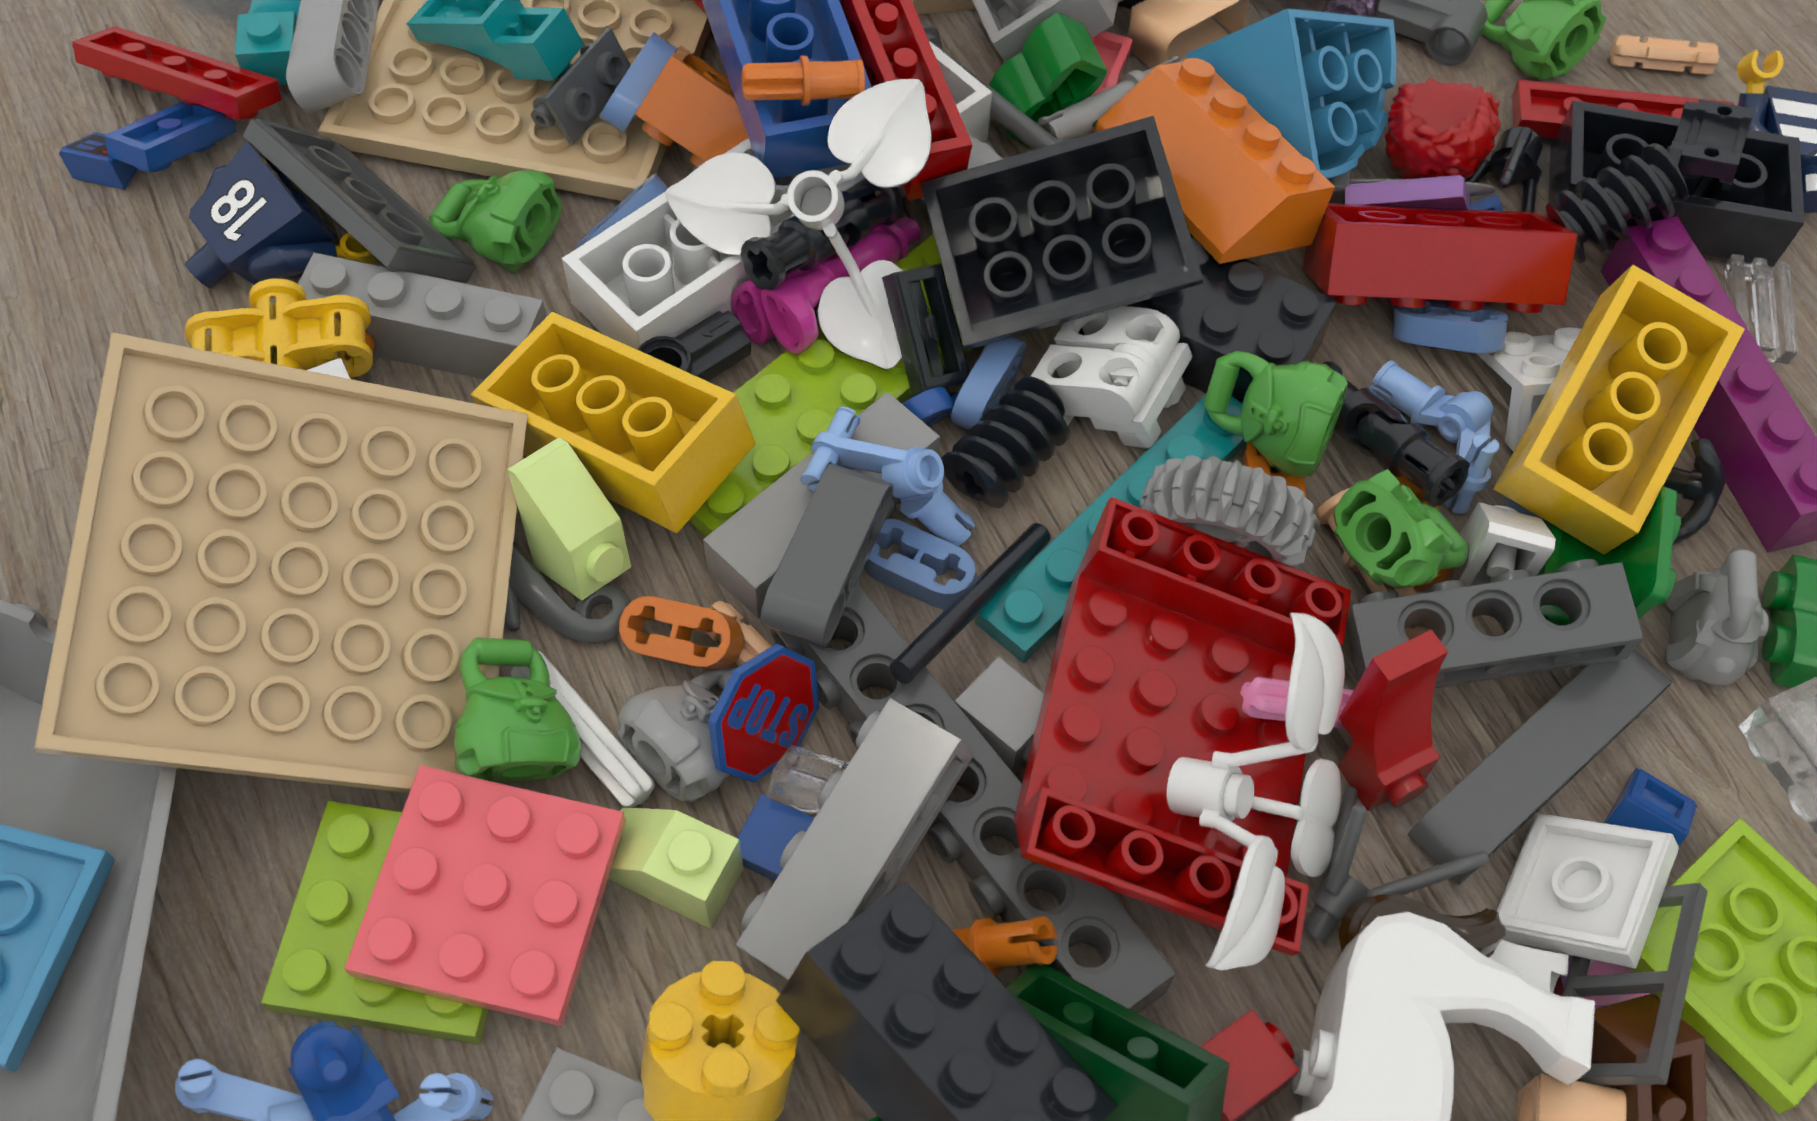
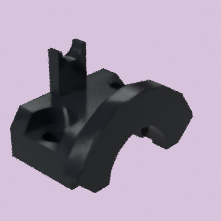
M1699 99L1698 103L1686 101L1675 139L1672 141L1669 151L1682 176L1688 177L1692 173L1718 178L1719 183H1722L1720 190L1730 192L1755 109Z

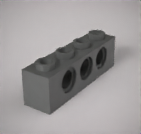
M1594 559L1570 562L1558 568L1556 573L1532 576L1528 570L1509 571L1493 577L1490 583L1465 587L1463 581H1444L1429 586L1422 594L1399 597L1395 591L1371 593L1362 597L1358 604L1351 605L1346 623V632L1358 683L1373 657L1410 640L1405 633L1406 628L1419 625L1430 630L1432 629L1448 651L1438 673L1435 688L1627 659L1644 639L1622 562L1599 566L1597 560ZM1553 605L1561 608L1568 615L1570 625L1560 626L1549 622L1542 615L1540 606ZM1479 615L1490 616L1501 624L1504 634L1500 636L1483 634L1475 627L1472 618Z

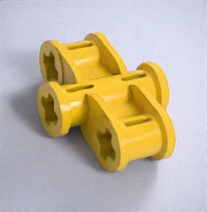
M267 279L252 286L249 291L250 308L206 311L195 314L185 324L186 341L191 345V348L302 370H309L341 358L350 378L365 374L373 365L372 350L365 343V330L371 323L370 308L364 301L349 295H333L307 300L306 292L302 286L286 279ZM272 297H276V306L273 302H270ZM337 313L340 314L341 324L335 318V315ZM208 330H211V331H212V336H210L209 334H206V332H207ZM345 351L351 356L349 360H345Z

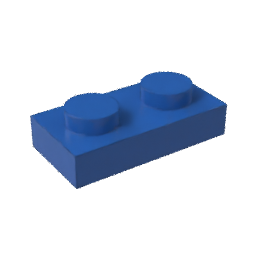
M182 101L104 135V140L109 157L135 166L143 172H158L169 168L172 161L187 154L212 148L216 141L235 133L236 127L235 121L226 118L222 112L204 106L188 105Z

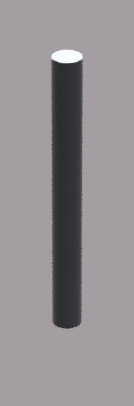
M1033 523L890 664V671L894 678L904 684L910 683L1049 543L1051 537L1048 529L1039 523Z

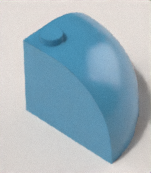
M1287 8L1186 53L1187 59H1203L1214 67L1215 72L1235 91L1241 93L1247 99V103L1268 123L1277 127L1281 135L1300 154L1310 159L1315 164L1316 169L1326 179L1342 175L1358 165L1357 160L1364 151L1375 147L1389 118V115L1385 111L1382 112L1386 90L1395 87L1397 56L1393 19Z

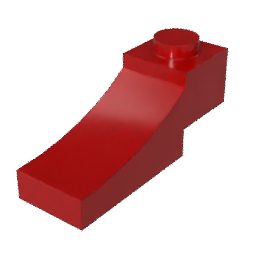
M1432 629L1373 657L1338 718L1353 739L1352 744L1338 765V769L1348 784L1357 789V797L1367 811L1389 800L1394 807H1399L1418 797L1429 787L1425 779L1441 758L1433 747L1431 708L1436 679L1448 651Z

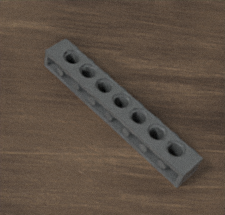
M858 583L831 639L849 641L853 644L849 648L832 650L771 629L775 643L815 661L818 700L828 710L836 706L848 721L847 732L857 750L856 739L862 725L873 712H881L890 698L960 738L971 750L974 756L956 785L966 787L974 796L964 802H954L947 799L928 829L927 834L939 855L950 864L956 860L972 881L969 882L970 891L978 905L988 916L994 918L999 914L1005 923L1031 920L1033 917L1039 916L1049 918L1054 925L1057 939L1035 941L1038 942L1039 947L1058 946L1054 961L1046 965L1137 1014L1141 1013L1166 993L1176 974L1175 970L1107 888L1022 858L1014 821L1022 786L1021 782L926 667L908 684L901 683L894 678L890 671V664L908 647V644ZM880 686L888 689L892 694L883 699H871L861 692L869 687ZM1001 836L1011 841L1016 851L1004 856L994 855L987 851L981 842L988 837ZM1033 889L1047 890L1057 898L1060 906L1050 911H1041L1032 907L1025 899L1024 894ZM1079 943L1089 944L1101 953L1104 964L1095 968L1083 967L1072 959L1068 948ZM1028 964L1026 966L1030 968L1034 964Z

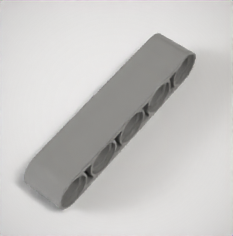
M301 0L286 70V80L293 98L305 112L310 114L316 113L363 93L379 0Z

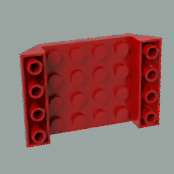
M1111 497L1105 505L1071 584L1014 815L1022 858L1222 930L1233 900L1248 847L1215 828L1200 826L1198 817L1173 813L1169 809L1167 783L1171 769L1180 757L1212 762V756L1215 751L1232 754L1290 742L1286 733L1285 721L1250 717L1242 710L1244 698L1240 694L1241 688L1244 683L1252 682L1257 677L1290 681L1296 641L1290 613L1307 614L1322 621L1334 633L1341 647L1344 644L1351 590ZM1306 753L1238 766L1242 774L1252 777L1254 796L1298 806ZM1250 809L1245 818L1235 817L1232 823L1255 836L1270 837L1278 851L1275 866L1280 868L1284 874L1285 892L1279 927L1271 949L1295 956L1300 952L1309 885L1287 877L1296 819Z

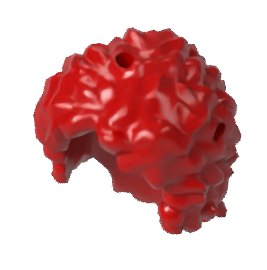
M1429 78L1425 83L1416 85L1406 83L1398 88L1399 93L1393 97L1395 103L1390 105L1391 110L1388 112L1389 118L1387 120L1389 123L1388 130L1384 135L1386 139L1385 151L1387 157L1391 159L1392 167L1399 169V176L1403 179L1461 175L1466 181L1467 178L1472 176L1475 169L1480 166V162L1494 148L1495 137L1501 128V121L1497 117L1499 115V101L1493 100L1491 93H1484L1483 86L1473 88L1470 83L1459 85L1455 82L1439 83Z

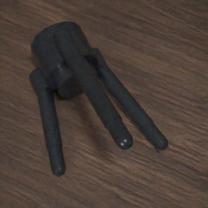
M1514 127L1504 131L1495 149L1491 150L1488 156L1480 162V166L1475 169L1472 176L1467 178L1466 182L1479 183L1487 172L1491 171L1502 188L1522 182L1524 190L1521 212H1534L1537 184L1542 174V170L1537 166L1543 149L1541 138L1528 127Z

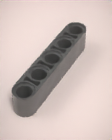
M1636 650L1627 659L1587 665L1437 802L1415 824L1407 836L1437 865L1480 851L1486 852L1490 857L1636 720L1671 685L1672 681ZM1478 868L1455 876L1452 879L1460 885Z

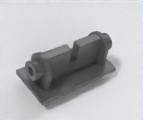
M606 28L594 43H586L581 48L580 57L562 75L563 77L544 96H538L533 101L534 110L531 112L533 121L544 129H548L550 126L560 127L569 144H574L602 112L631 66L612 28Z

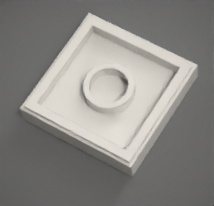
M1536 813L1497 909L1499 918L1506 928V933L1502 940L1636 969L1679 850L1673 834Z

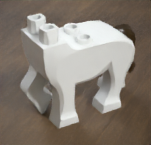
M1399 894L1366 896L1352 903L1341 919L1339 939L1342 953L1326 978L1316 1007L1310 1050L1301 1049L1296 1061V1066L1300 1072L1293 1078L1292 1092L1302 1095L1303 1098L1300 1114L1294 1116L1291 1121H1450L1453 1103L1454 1063L1450 1037L1445 1026L1446 1023H1475L1501 1032L1518 1042L1534 1058L1543 1072L1570 1086L1591 1069L1595 1001L1579 997H1561L1553 994L1558 977L1560 975L1567 976L1569 955L1533 949L1502 940L1505 936L1506 928L1499 918V913L1493 909L1485 908L1472 915L1453 916L1440 914L1419 901Z

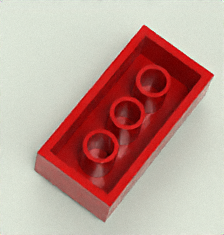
M1328 203L1312 245L1305 247L1303 271L1318 285L1319 289H1322L1327 295H1331V298L1337 300V303L1344 305L1367 304L1368 297L1390 298V304L1407 308L1425 307L1426 299L1448 300L1447 305L1449 307L1461 310H1483L1485 302L1506 303L1505 308L1512 311L1540 313L1542 312L1543 304L1565 305L1577 233L1535 212Z

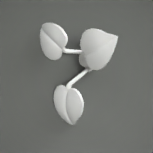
M899 79L884 82L866 89L847 101L832 119L827 143L830 151L837 159L851 164V166L841 172L834 170L829 176L816 170L805 171L799 174L791 182L787 194H783L781 200L776 204H771L776 193V183L769 169L756 157L740 152L721 154L704 162L686 178L666 190L667 201L682 225L699 241L720 253L741 256V247L746 240L752 237L766 238L771 235L772 227L769 215H781L788 209H791L805 226L815 230H824L850 277H841L833 280L826 286L820 297L818 320L823 333L836 348L845 354L870 362L883 369H891L900 362L902 355L882 277L900 272L902 269L890 261L878 260L869 264L860 272L835 224L840 220L844 211V198L839 190V186L855 179L861 171L871 184L882 188H893L908 183L924 168L931 151L932 135L926 106L925 89L920 80Z
M1290 613L1296 639L1285 721L1286 733L1290 742L1232 754L1215 751L1212 756V762L1180 757L1174 763L1168 778L1167 802L1169 809L1173 813L1198 817L1200 826L1215 828L1248 847L1222 932L1214 952L1206 964L1209 968L1227 970L1251 966L1263 960L1275 941L1283 907L1285 878L1282 870L1275 866L1278 851L1272 839L1261 835L1255 836L1232 823L1235 817L1243 819L1248 815L1250 809L1298 820L1291 846V859L1300 874L1318 877L1325 872L1331 859L1334 843L1332 826L1337 820L1341 801L1340 772L1333 761L1318 759L1310 766L1304 780L1300 806L1254 796L1252 777L1242 774L1241 769L1238 767L1313 752L1317 746L1318 733L1328 734L1333 729L1344 686L1345 665L1343 653L1331 629L1322 621L1307 614Z

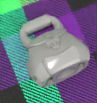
M1737 546L1731 549L1721 567L1710 572L1696 571L1693 572V575L1675 582L1673 590L1666 600V605L1673 611L1670 629L1671 644L1666 645V661L1672 668L1681 671L1691 681L1699 679L1707 684L1726 686L1738 681L1745 674L1746 670L1754 666L1758 659V636H1765L1769 630V617L1762 608L1758 596L1757 556L1747 548Z
M736 668L707 670L694 677L690 682L684 680L682 685L645 689L644 692L630 696L619 713L620 727L617 732L622 744L654 781L678 800L694 803L701 796L718 789L725 778H728L730 775L716 769L713 760L708 720L719 697L709 690L713 686L719 685V688L723 691L733 670Z

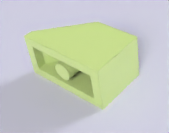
M558 437L507 469L533 564L540 572L580 600H584L632 567L620 517L567 441Z
M622 807L621 811L624 812L626 823L608 880L711 929L744 870L740 840L678 810Z

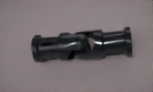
M865 179L861 184V188L851 193L841 192L844 198V211L835 226L848 248L863 241L869 235V230L880 224L892 225L898 222L903 216L904 211L899 188L877 187ZM875 192H881V194L876 196ZM793 216L783 221L778 231L766 238L752 237L746 240L741 247L740 255L745 272L750 280L760 289L774 290L781 286L786 275L797 269L802 271L810 270L834 256L837 252L824 230L811 229L805 226L796 216Z
M1332 361L1322 363L1342 375V369ZM1347 381V392L1334 431L1365 455L1376 458L1380 466L1385 470L1388 469L1395 477L1404 476L1423 491L1422 498L1433 507L1440 506L1452 498L1466 481L1470 463L1460 455L1449 456L1430 442V433L1418 424H1406L1407 420L1397 409L1369 388L1358 389Z

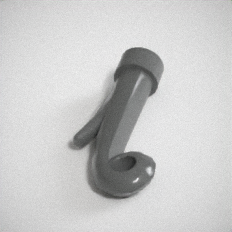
M515 540L513 541L505 613V625L509 630L516 631L520 627L518 602L520 601L537 618L558 633L575 641L594 644L613 639L620 634V617L624 608L631 602V599L624 590L616 585L606 584L584 600L579 599L574 609H572L526 556ZM602 603L612 605L613 608L609 615L601 619H590L591 612L595 606Z

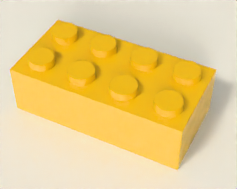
M1632 265L1598 298L1493 490L1603 555L1639 533L1745 328Z
M553 311L470 394L475 404L527 414L523 456L528 457L558 437L564 439L569 443L606 498L676 534L756 444L736 394Z

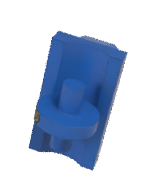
M323 1021L308 1027L298 1036L291 1049V1067L288 1070L315 1121H396L386 1105L400 1095L356 1026L349 1028L347 1025L337 1021Z

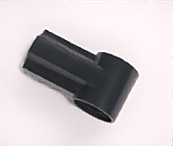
M728 310L724 313L720 311L714 313L675 338L659 336L646 340L638 350L703 380L710 381L751 355V341L747 337L742 323Z

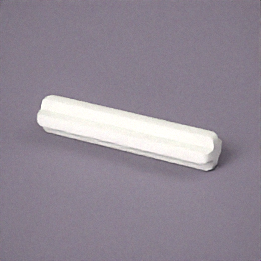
M538 651L547 665L550 685L557 691L555 697L563 705L576 725L575 728L581 740V760L623 808H633L638 804L644 803L655 788L654 779L542 652ZM514 666L511 670V677L529 679V668L527 666Z

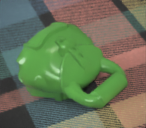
M1487 0L1484 3L1488 13L1487 22L1481 34L1489 40L1501 44L1506 51L1510 52L1516 68H1519L1525 75L1548 80L1554 79L1557 76L1567 75L1584 58L1596 41L1600 39L1599 34L1607 17L1601 12L1600 0H1524L1505 20V26H1496L1493 24L1515 0Z
M532 169L508 173L500 178L497 175H492L488 180H468L453 184L429 215V220L448 239H461L464 242H468L478 255H482L500 267L516 274L525 266L526 262L538 254L550 238L560 218L562 201L555 192V182L551 177Z
M1234 351L1217 359L1203 405L1213 422L1232 434L1243 436L1245 442H1251L1266 458L1267 463L1271 467H1275L1286 476L1308 477L1313 475L1323 459L1345 399L1348 382L1344 376L1326 364L1301 361L1297 364L1276 366L1274 363H1269L1252 353ZM1240 367H1243L1254 379L1246 391L1241 416H1233L1226 411Z
M1388 469L1376 474L1369 480H1361L1355 483L1342 496L1339 504L1334 507L1333 516L1337 526L1334 530L1335 535L1339 538L1343 548L1355 564L1378 585L1385 583L1400 589L1430 583L1441 569H1455L1465 564L1468 560L1469 544L1439 509L1420 502L1409 487L1404 484L1400 486V482Z
M474 638L461 654L460 671L466 689L465 697L467 700L454 728L456 729L454 740L455 769L463 775L492 782H529L562 776L565 771L575 768L580 760L581 740L575 728L576 725L569 713L555 697L557 691L550 685V675L542 655L528 640ZM478 665L527 666L530 671V677L528 679L502 676L488 679Z

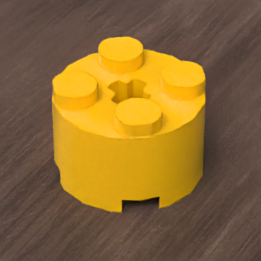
M712 961L705 965L702 972L692 973L666 988L652 1005L649 1012L641 1067V1079L644 1088L643 1102L646 1111L654 1121H776L785 1105L796 1053L799 1026L776 1002L780 994L773 986L751 974L745 973L741 966L733 961Z

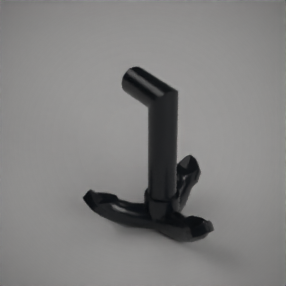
M1698 439L1690 442L1696 456L1693 463L1695 470L1693 469L1691 472L1673 467L1663 485L1677 491V494L1683 495L1682 498L1694 501L1689 511L1681 518L1680 530L1673 544L1690 538L1709 522L1723 492L1726 481L1725 468L1710 440Z

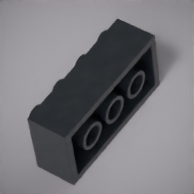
M1573 100L1550 146L1549 204L1554 207L1553 200L1555 194L1566 189L1575 194L1577 182L1585 178L1597 182L1599 171L1610 166L1619 171L1621 159L1630 155L1641 158L1643 148L1650 144H1659L1669 153L1681 118ZM1748 130L1730 192L1720 190L1722 183H1719L1718 178L1690 173L1688 177L1683 176L1688 189V199L1684 201L1677 195L1672 197L1675 215L1672 217L1679 218L1701 255L1774 267L1805 223L1800 139ZM1655 207L1650 209L1652 222L1668 219ZM1633 218L1627 221L1628 227L1639 225ZM1611 229L1605 232L1606 239L1619 240V237Z
M1190 234L1203 276V284L1125 305L1159 311L1176 324L1180 333L1178 343H1188L1193 356L1181 376L1185 384L1207 394L1217 359L1234 351L1252 353L1269 363H1274L1276 366L1297 364L1301 361L1311 362L1323 341L1337 300L1247 259L1219 264L1196 238ZM1081 328L1079 330V333L1085 335L1083 329ZM1240 367L1231 395L1242 404L1246 391L1254 379L1243 367Z
M906 882L808 950L776 999V1002L882 1121H1104L1118 1106Z

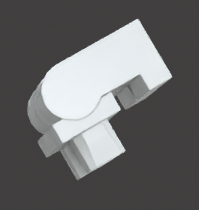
M1122 306L1065 322L1054 338L1057 345L1051 344L1031 377L1045 381L1056 391L1064 405L1065 413L1063 418L1067 425H1069L1074 416L1090 417L1095 429L1116 431L1124 446L1150 448L1155 444L1161 433L1157 418L1163 407L1168 408L1178 403L1186 389L1181 376L1193 356L1188 343H1178L1180 339L1179 329L1168 316L1148 308ZM1081 328L1083 329L1085 335L1078 334ZM1055 370H1057L1060 378L1052 377Z

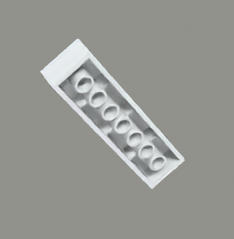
M929 41L967 132L980 142H984L988 139L992 91ZM749 138L726 152H740L754 156ZM851 164L816 171H821L829 176L834 170L839 172L847 170ZM862 171L855 179L841 184L839 190L851 193L861 188L862 182L866 179ZM799 174L774 178L776 193L771 204L778 203L781 200V196L787 194L791 182ZM897 186L901 192V198L904 197L906 194L903 186ZM665 192L562 258L571 303L602 334L637 350L646 340L654 337L669 336L675 338L718 311L724 313L729 310L732 313L730 301L733 291L740 284L750 279L745 272L741 256L720 253L708 247L682 225L670 207ZM875 192L876 196L881 194V192ZM788 209L781 215H769L772 227L771 234L778 231L783 221L795 216L791 209Z

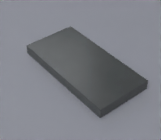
M258 118L256 120L251 119L243 137L387 268L467 283L476 268L474 261L447 237L442 235L427 219L344 146L328 137Z

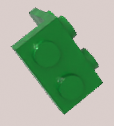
M1662 486L1639 533L1604 555L1543 519L1556 538L1554 551L1537 575L1556 573L1557 569L1561 566L1584 559L1597 560L1599 566L1622 562L1639 619L1655 605H1662L1670 596L1675 584V570L1670 568L1672 545L1681 526V517L1679 514H1676L1677 491ZM1553 605L1540 606L1542 615L1549 622L1560 626L1570 625L1568 615L1561 608Z

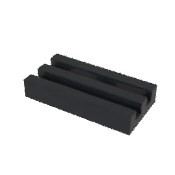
M942 263L895 272L882 277L911 394L916 395L932 388L964 383L969 375V370ZM922 280L924 283L932 315H929L921 285ZM937 338L947 374H944L935 340Z

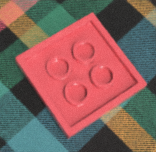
M420 765L345 965V971L352 977L562 1027L626 823L624 812Z

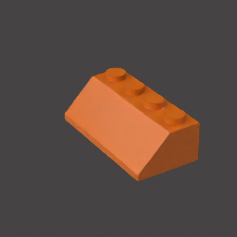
M1188 58L1183 62L1157 65L1097 121L1095 132L1154 115L1188 230L1219 264L1312 245L1335 186L1316 169L1315 164L1310 159L1300 154L1281 135L1277 127L1268 123L1247 103V99L1241 93L1235 91L1215 72L1214 67L1203 59Z

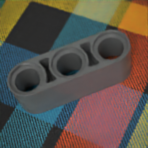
M833 463L826 467L769 585L762 605L761 625L822 647H826L829 644L886 519L893 496V483Z

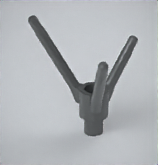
M1348 786L1344 790L1328 869L1323 882L1310 899L1316 905L1304 921L1303 929L1325 944L1352 903L1366 896L1405 895L1488 864V854L1480 851L1369 890L1348 874L1367 812L1364 805L1356 804L1357 789Z

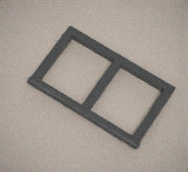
M1700 883L1665 886L1658 908L1681 906L1667 971L1587 976L1591 959L1578 956L1572 957L1562 997L1581 998L1584 996L1662 992L1647 1063L1591 1064V1069L1577 1081L1595 1085L1667 1084L1708 892Z

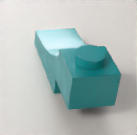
M252 0L248 14H238L235 56L240 68L278 79L279 85L287 84L286 70L301 0Z
M427 0L406 23L417 41L449 45L478 54L509 69L515 79L555 80L569 69L570 61L585 45L564 8L523 7L520 0Z

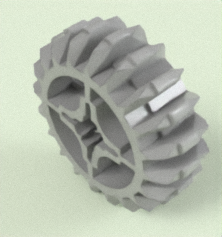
M1194 455L1186 456L1184 460L1179 458L1167 459L1165 464L1155 467L1153 475L1147 480L1139 507L1296 569L1299 568L1301 563H1304L1307 550H1311L1316 532L1313 528L1316 515L1313 513L1314 504L1304 497L1302 490L1298 487L1287 486L1286 480L1282 476H1270L1264 473L1262 467L1250 468L1241 465L1239 460L1234 463L1221 461L1216 456H1211L1208 460H1202Z

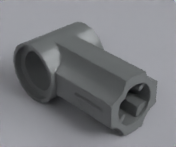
M1381 0L1375 14V18L1393 19L1396 34L1424 43L1427 53L1433 60L1450 66L1459 65L1468 59L1487 22L1488 16L1486 7L1480 0Z

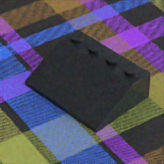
M1154 115L921 183L965 350L1203 284V276Z

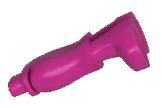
M901 217L898 222L892 225L880 224L869 230V235L863 241L848 247V250L860 272L866 266L878 260H887L896 265L897 262L908 255V245L921 237V230L913 219ZM835 254L810 270L802 271L797 269L786 275L781 286L774 290L760 289L749 279L740 284L732 293L730 301L732 314L742 323L743 329L751 342L761 345L776 336L777 340L786 350L794 354L802 353L811 347L818 337V325L813 309L819 306L820 297L824 289L833 280L841 277H850L839 255Z

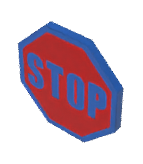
M776 643L733 670L708 720L713 760L716 769L755 783L796 755L819 709L815 661Z

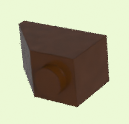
M1653 994L1595 1008L1591 1064L1647 1063L1660 1000ZM1681 1018L1667 1084L1600 1086L1624 1091L1627 1104L1626 1121H1707L1705 1037Z

